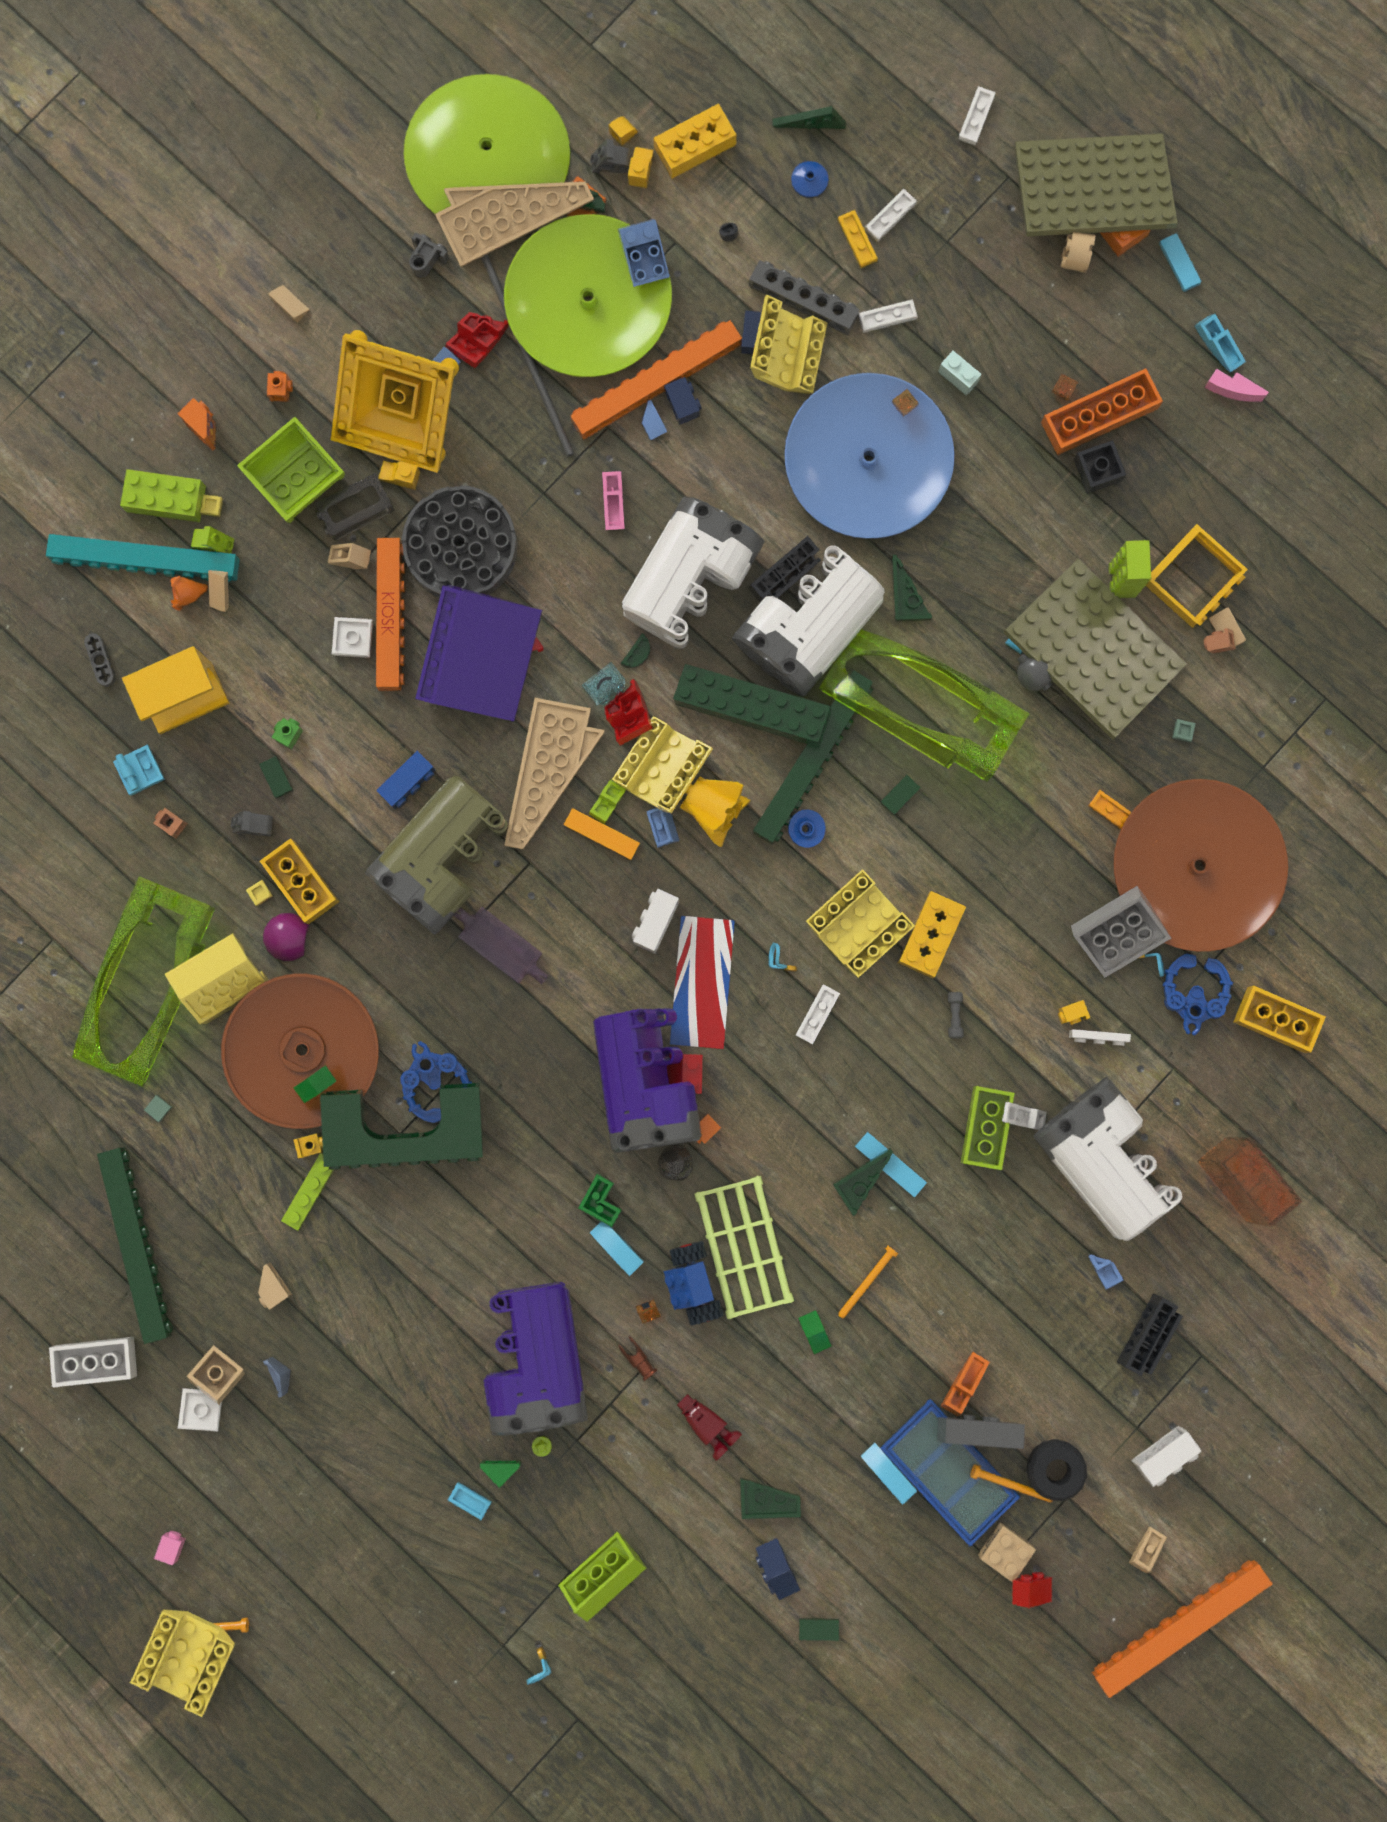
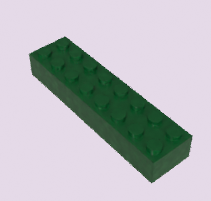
M688 664L684 665L673 697L677 706L819 748L831 715V707Z

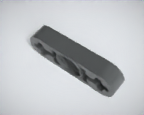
M89 634L86 636L84 644L96 680L102 686L110 687L115 683L116 677L104 641L97 634ZM92 639L98 641L96 647L99 651H96L95 647L90 645L93 643ZM100 655L104 656V663L102 665H96V657ZM103 669L108 676H110L107 678V682L102 680V678H104V674L101 670Z

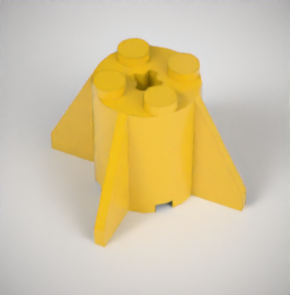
M699 777L695 784H690L685 794H687V797L682 802L680 809L691 814L714 844L722 847L727 832L733 825L730 822L733 818L737 819L740 811L751 800L741 796L744 785L739 782L708 780Z

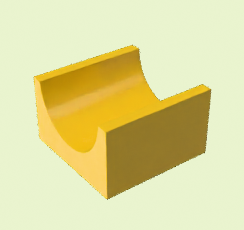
M194 646L122 678L139 719L144 721L151 718L159 734L230 704L212 662Z

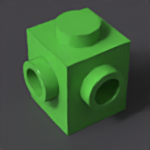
M283 718L275 725V732L272 738L292 750L303 730L299 727V722L292 718L289 721Z

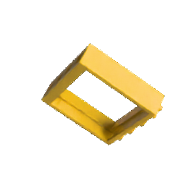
M1196 524L1151 572V579L1146 584V587L1193 628L1196 624L1200 626L1208 618L1206 614L1209 610L1211 612L1215 611L1220 605L1218 601L1222 597L1226 599L1233 591L1231 587L1235 583L1239 585L1245 578L1243 574L1248 569ZM1194 538L1235 574L1196 617L1155 581Z

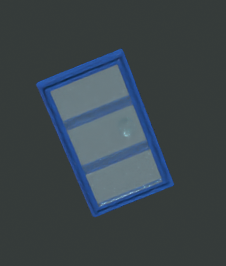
M929 1399L880 1449L971 1547L1020 1496L1013 1489L979 1477L977 1479L970 1477L972 1467L975 1464L979 1465L981 1470L1000 1477L1002 1476L974 1445L948 1444L937 1441L938 1417L947 1416Z

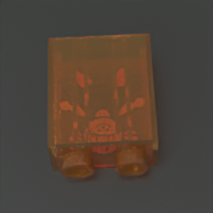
M1226 1137L1197 1161L1247 1223L1272 1227L1303 1202L1251 1138Z

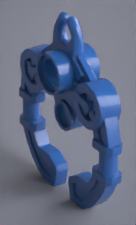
M1185 954L1177 958L1168 969L1164 970V974H1166L1165 982L1162 985L1165 995L1164 1004L1168 1010L1176 1011L1184 1019L1183 1026L1186 1034H1190L1191 1031L1188 1025L1193 1023L1196 1029L1192 1032V1035H1196L1201 1029L1202 1022L1210 1018L1218 1019L1224 1015L1226 1006L1232 996L1230 989L1233 986V982L1225 966L1219 960L1208 958L1204 969L1209 973L1217 974L1220 979L1219 984L1223 985L1222 993H1218L1219 998L1207 1002L1204 990L1200 986L1192 987L1187 996L1184 997L1181 992L1175 991L1176 984H1173V977L1178 975L1177 971L1180 968L1190 969L1197 964L1196 955ZM1190 1008L1197 1010V1017L1191 1014Z
M420 1041L418 1045L423 1047V1052L418 1054L416 1052L417 1045H412L411 1052L414 1061L409 1070L402 1073L400 1078L404 1095L403 1099L407 1101L409 1112H413L424 1121L436 1123L441 1120V1109L432 1108L426 1111L421 1107V1104L416 1105L413 1098L416 1095L413 1089L418 1086L420 1080L433 1090L438 1089L441 1085V1071L446 1073L453 1071L455 1077H460L462 1084L472 1083V1081H469L466 1074L467 1070L464 1069L454 1054L444 1053L440 1055L432 1053L428 1046ZM428 1059L431 1062V1068L424 1069L421 1066V1061Z

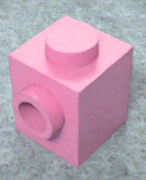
M175 1531L165 1533L161 1538L154 1559L174 1565L179 1559L186 1538L181 1537V1534Z

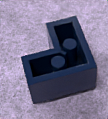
M776 1538L757 1547L758 1556L755 1558L759 1567H763L765 1571L762 1573V1576L771 1594H776L777 1598L781 1600L800 1591L796 1577L778 1539Z

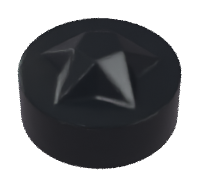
M725 223L719 229L721 239L724 241H732L738 237V228L734 223Z

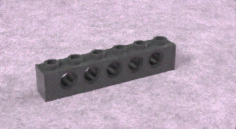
M759 260L749 279V287L778 299L783 304L809 317H817L827 322L828 326L846 335H849L858 318L859 309L853 303H846L834 294L829 295L818 286L813 287L807 284L804 279L795 278L786 270H779L767 261L762 262ZM774 278L776 279V281L769 282L767 279ZM791 286L793 289L787 291L784 289V287ZM807 294L809 298L803 299L800 295ZM823 302L826 306L819 307L817 303ZM839 310L843 314L836 315L834 314V311Z

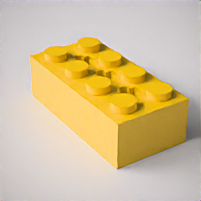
M718 103L654 137V149L671 179L735 146L737 134Z
M290 838L260 860V863L304 923L309 925L339 903L334 893L293 839ZM287 863L292 864L290 870L285 869V868H287V866H286ZM298 878H301L303 880V883L301 885L297 884ZM310 893L314 895V899L312 901L308 900V898H310L308 896Z
M930 891L898 963L933 979L938 972L966 906ZM941 913L944 920L938 922L936 920L938 917H935V914ZM934 931L936 937L930 939V935L927 932ZM926 948L929 954L923 957L921 956L922 952L919 951Z
M1256 986L1247 987L1233 1022L1303 1053H1311L1326 1016ZM1262 1008L1264 1015L1259 1014L1258 1010ZM1277 1016H1280L1279 1019L1282 1020L1281 1023L1277 1022ZM1295 1024H1298L1297 1027H1300V1030H1295Z

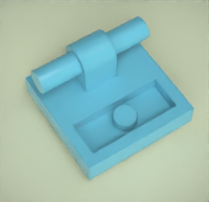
M145 745L125 756L123 754L115 756L116 760L113 763L130 796L165 780L149 745Z

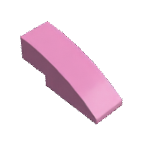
M1218 369L1215 370L1204 387L1221 396L1249 402H1262L1269 393L1237 372L1231 378Z
M621 471L602 472L606 530L624 529Z

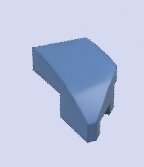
M648 400L644 415L642 416V425L650 440L666 433L667 430L652 401Z
M1094 1255L1088 1256L1105 1290L1123 1281L1111 1260H1105Z

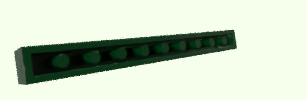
M853 670L831 705V715L820 748L806 745L755 826L753 834L771 845L774 841L778 842L783 835L781 830L784 825H789L794 809L798 810L802 805V796L804 793L809 794L814 785L811 783L814 777L819 778L824 769L821 767L824 761L829 762L833 755L831 750L834 745L839 746L843 739L841 734L844 729L849 730L854 722L851 719L854 713L859 714L864 706L861 704L864 697L868 699L874 690L871 688L873 684L871 680Z
M125 1147L98 1153L97 1157L143 1342L147 1344L172 1336L173 1327L171 1321L167 1319L168 1307L162 1299L163 1287L161 1283H158V1267L153 1263L152 1256H154L152 1245L148 1243L149 1231L143 1223L144 1211L142 1207H139L138 1199L140 1195L138 1189L134 1187L135 1175L129 1167V1152L125 1151Z

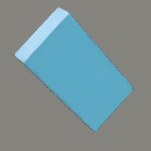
M460 1482L456 1484L448 1498L449 1502L482 1520L492 1502Z

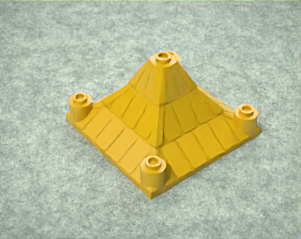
M354 330L350 334L345 333L342 338L331 441L393 460L417 465L420 468L438 473L441 462L446 456L443 448L453 378L459 371L458 363L452 358H445L439 363L368 342L366 334L360 330Z

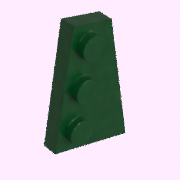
M740 1478L742 1519L801 1517L800 1495Z

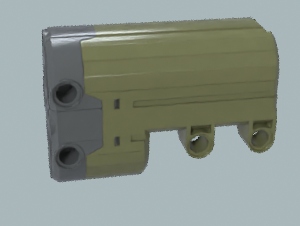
M453 775V777L446 780L367 868L365 874L435 935L471 896V889L449 869L461 856L472 864L480 863L483 860L484 854L475 843V840L487 827L496 835H505L509 824L500 811L459 776Z

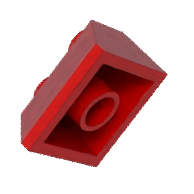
M683 1054V1058L679 1063L667 1065L669 1084L691 1082L695 1087V1094H702L703 1055Z

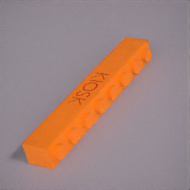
M377 538L376 687L379 691H402V685H405V675L402 674V666H405V656L402 655V648H405V637L402 636V629H405V618H402V611H405V599H402V592H405V581H402V574H405V562H402V555L404 554L400 538Z

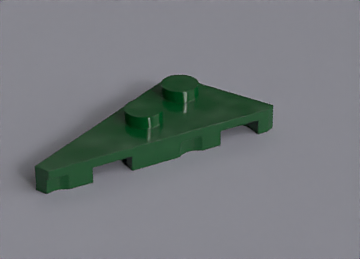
M830 106L774 118L772 126L774 128L846 129V121Z
M892 555L895 621L931 620L932 615L924 605V601L918 594L910 576L908 577L901 560L896 555Z
M891 1148L833 1183V1186L853 1216L857 1214L862 1202L865 1201L870 1189L873 1188L881 1171L890 1160L893 1153Z

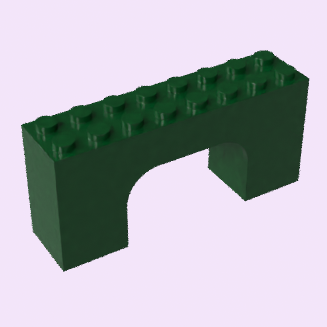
M480 1083L441 1085L439 1089L440 1123L428 1132L378 1134L367 1126L364 1118L363 1089L324 1091L320 1095L324 1167H329V1170L341 1169V1166L349 1165L350 1169L360 1168L361 1165L368 1164L369 1167H380L382 1163H388V1166H399L400 1162H408V1165H418L420 1161L436 1164L440 1163V1160H448L449 1163L459 1162V1159L467 1158V1161H479V1158L483 1157Z

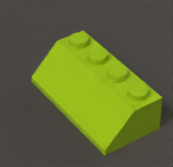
M616 1532L558 1586L574 1613L588 1622L646 1569V1566L621 1534Z

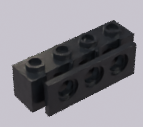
M809 536L805 537L756 579L748 589L759 602L766 596L778 598L821 561L820 558L815 559L813 557L820 551ZM806 559L810 560L802 569H799L798 566ZM792 571L796 572L795 575L785 582V577ZM778 583L782 584L781 587H779L774 593L771 594V589H773Z
M1153 1293L1117 1363L1140 1376L1144 1372L1152 1375L1183 1317L1181 1314L1176 1313L1179 1306Z

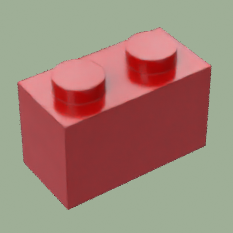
M1032 1572V1575H1021V1578L1013 1580V1605L1031 1608L1052 1602V1577L1044 1576L1042 1572Z

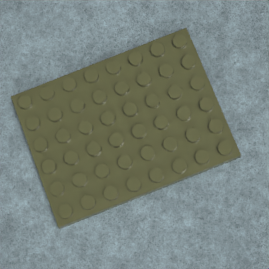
M1163 133L1015 142L1014 148L1026 237L1073 234V232L1100 233L1177 228L1178 222Z
M1079 559L1003 632L1028 658L1038 662L1042 660L1047 663V671L1051 680L1112 740L1187 665Z

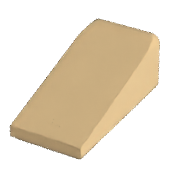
M1149 1527L1129 1563L1144 1573H1150L1167 1537Z

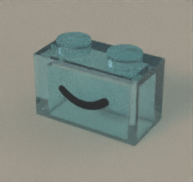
M610 662L583 683L582 689L596 706L599 704L604 705L610 700V695L614 692L617 694L625 688L626 680L614 664Z

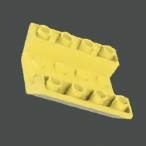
M765 295L750 366L756 379L784 391L813 394L827 322L814 316L803 319L781 309L782 301Z
M653 716L651 719L653 728L641 734L612 780L634 796L659 810L672 813L713 748L699 740H696V742L673 730L667 723Z
M863 869L806 920L817 937L857 978L915 926L903 912L900 913L875 886L876 883Z
M233 933L165 973L179 1000L199 1024H208L233 1009L246 994L269 980L263 971L259 972L245 954L242 944Z
M163 1610L130 1683L146 1691H149L152 1686L160 1688L187 1701L184 1709L203 1717L235 1643L223 1628L188 1611Z

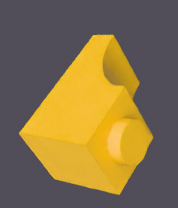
M635 147L628 172L629 185L647 188L653 150Z
M383 461L378 479L379 481L415 490L420 470L417 465L402 461L398 463Z

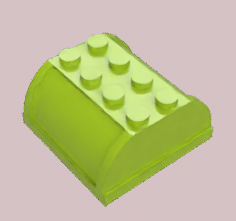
M296 417L292 418L237 465L289 524L294 521L293 518L334 483L338 480L341 481L345 475L344 471Z

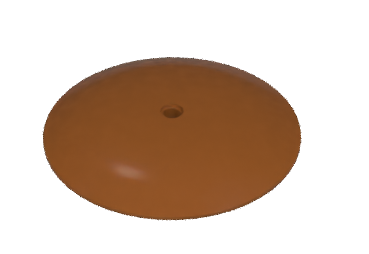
M1191 779L1179 781L1162 787L1147 796L1127 817L1120 830L1114 851V877L1119 896L1138 886L1171 936V939L1164 943L1188 951L1221 950L1239 944L1253 936L1275 913L1282 900L1287 883L1288 856L1281 831L1271 814L1247 792L1216 780ZM1196 861L1202 863L1203 869L1201 871L1195 868Z

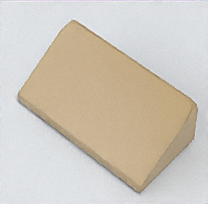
M284 285L268 294L270 299L296 323L310 311Z
M209 570V606L226 612L229 608L228 572Z
M1229 607L1208 618L1215 631H1223L1224 633L1225 628L1233 630L1235 647L1246 641Z

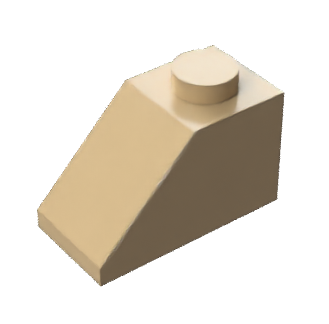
M354 543L331 545L327 563L356 570L367 569L371 550Z
M271 1263L264 1265L258 1294L260 1296V1303L264 1308L270 1310L290 1297L292 1293Z

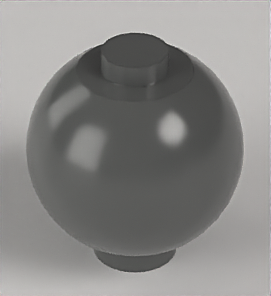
M1025 654L1017 659L1020 663L1017 669V676L1023 687L1031 691H1040L1041 689L1046 691L1053 685L1047 671V663L1042 660L1038 662L1028 658Z

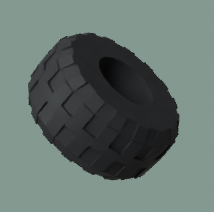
M1052 1439L1041 1442L1032 1450L1027 1459L1026 1472L1028 1480L1033 1489L1044 1498L1052 1501H1065L1076 1496L1084 1487L1087 1479L1086 1462L1080 1451L1064 1440ZM1056 1459L1064 1460L1067 1465L1065 1476L1057 1481L1049 1480L1046 1475L1048 1464Z

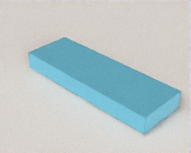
M1177 233L1161 240L1159 245L1183 292L1200 285L1201 280Z

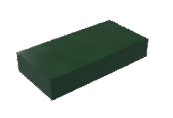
M277 756L259 764L276 799L293 791Z
M906 775L880 803L895 815L921 787Z
M799 1618V1640L839 1641V1619Z

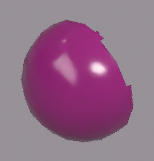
M281 913L272 917L266 924L263 933V943L267 952L274 958L282 961H294L305 955V942L309 925L304 923L301 917L294 913Z

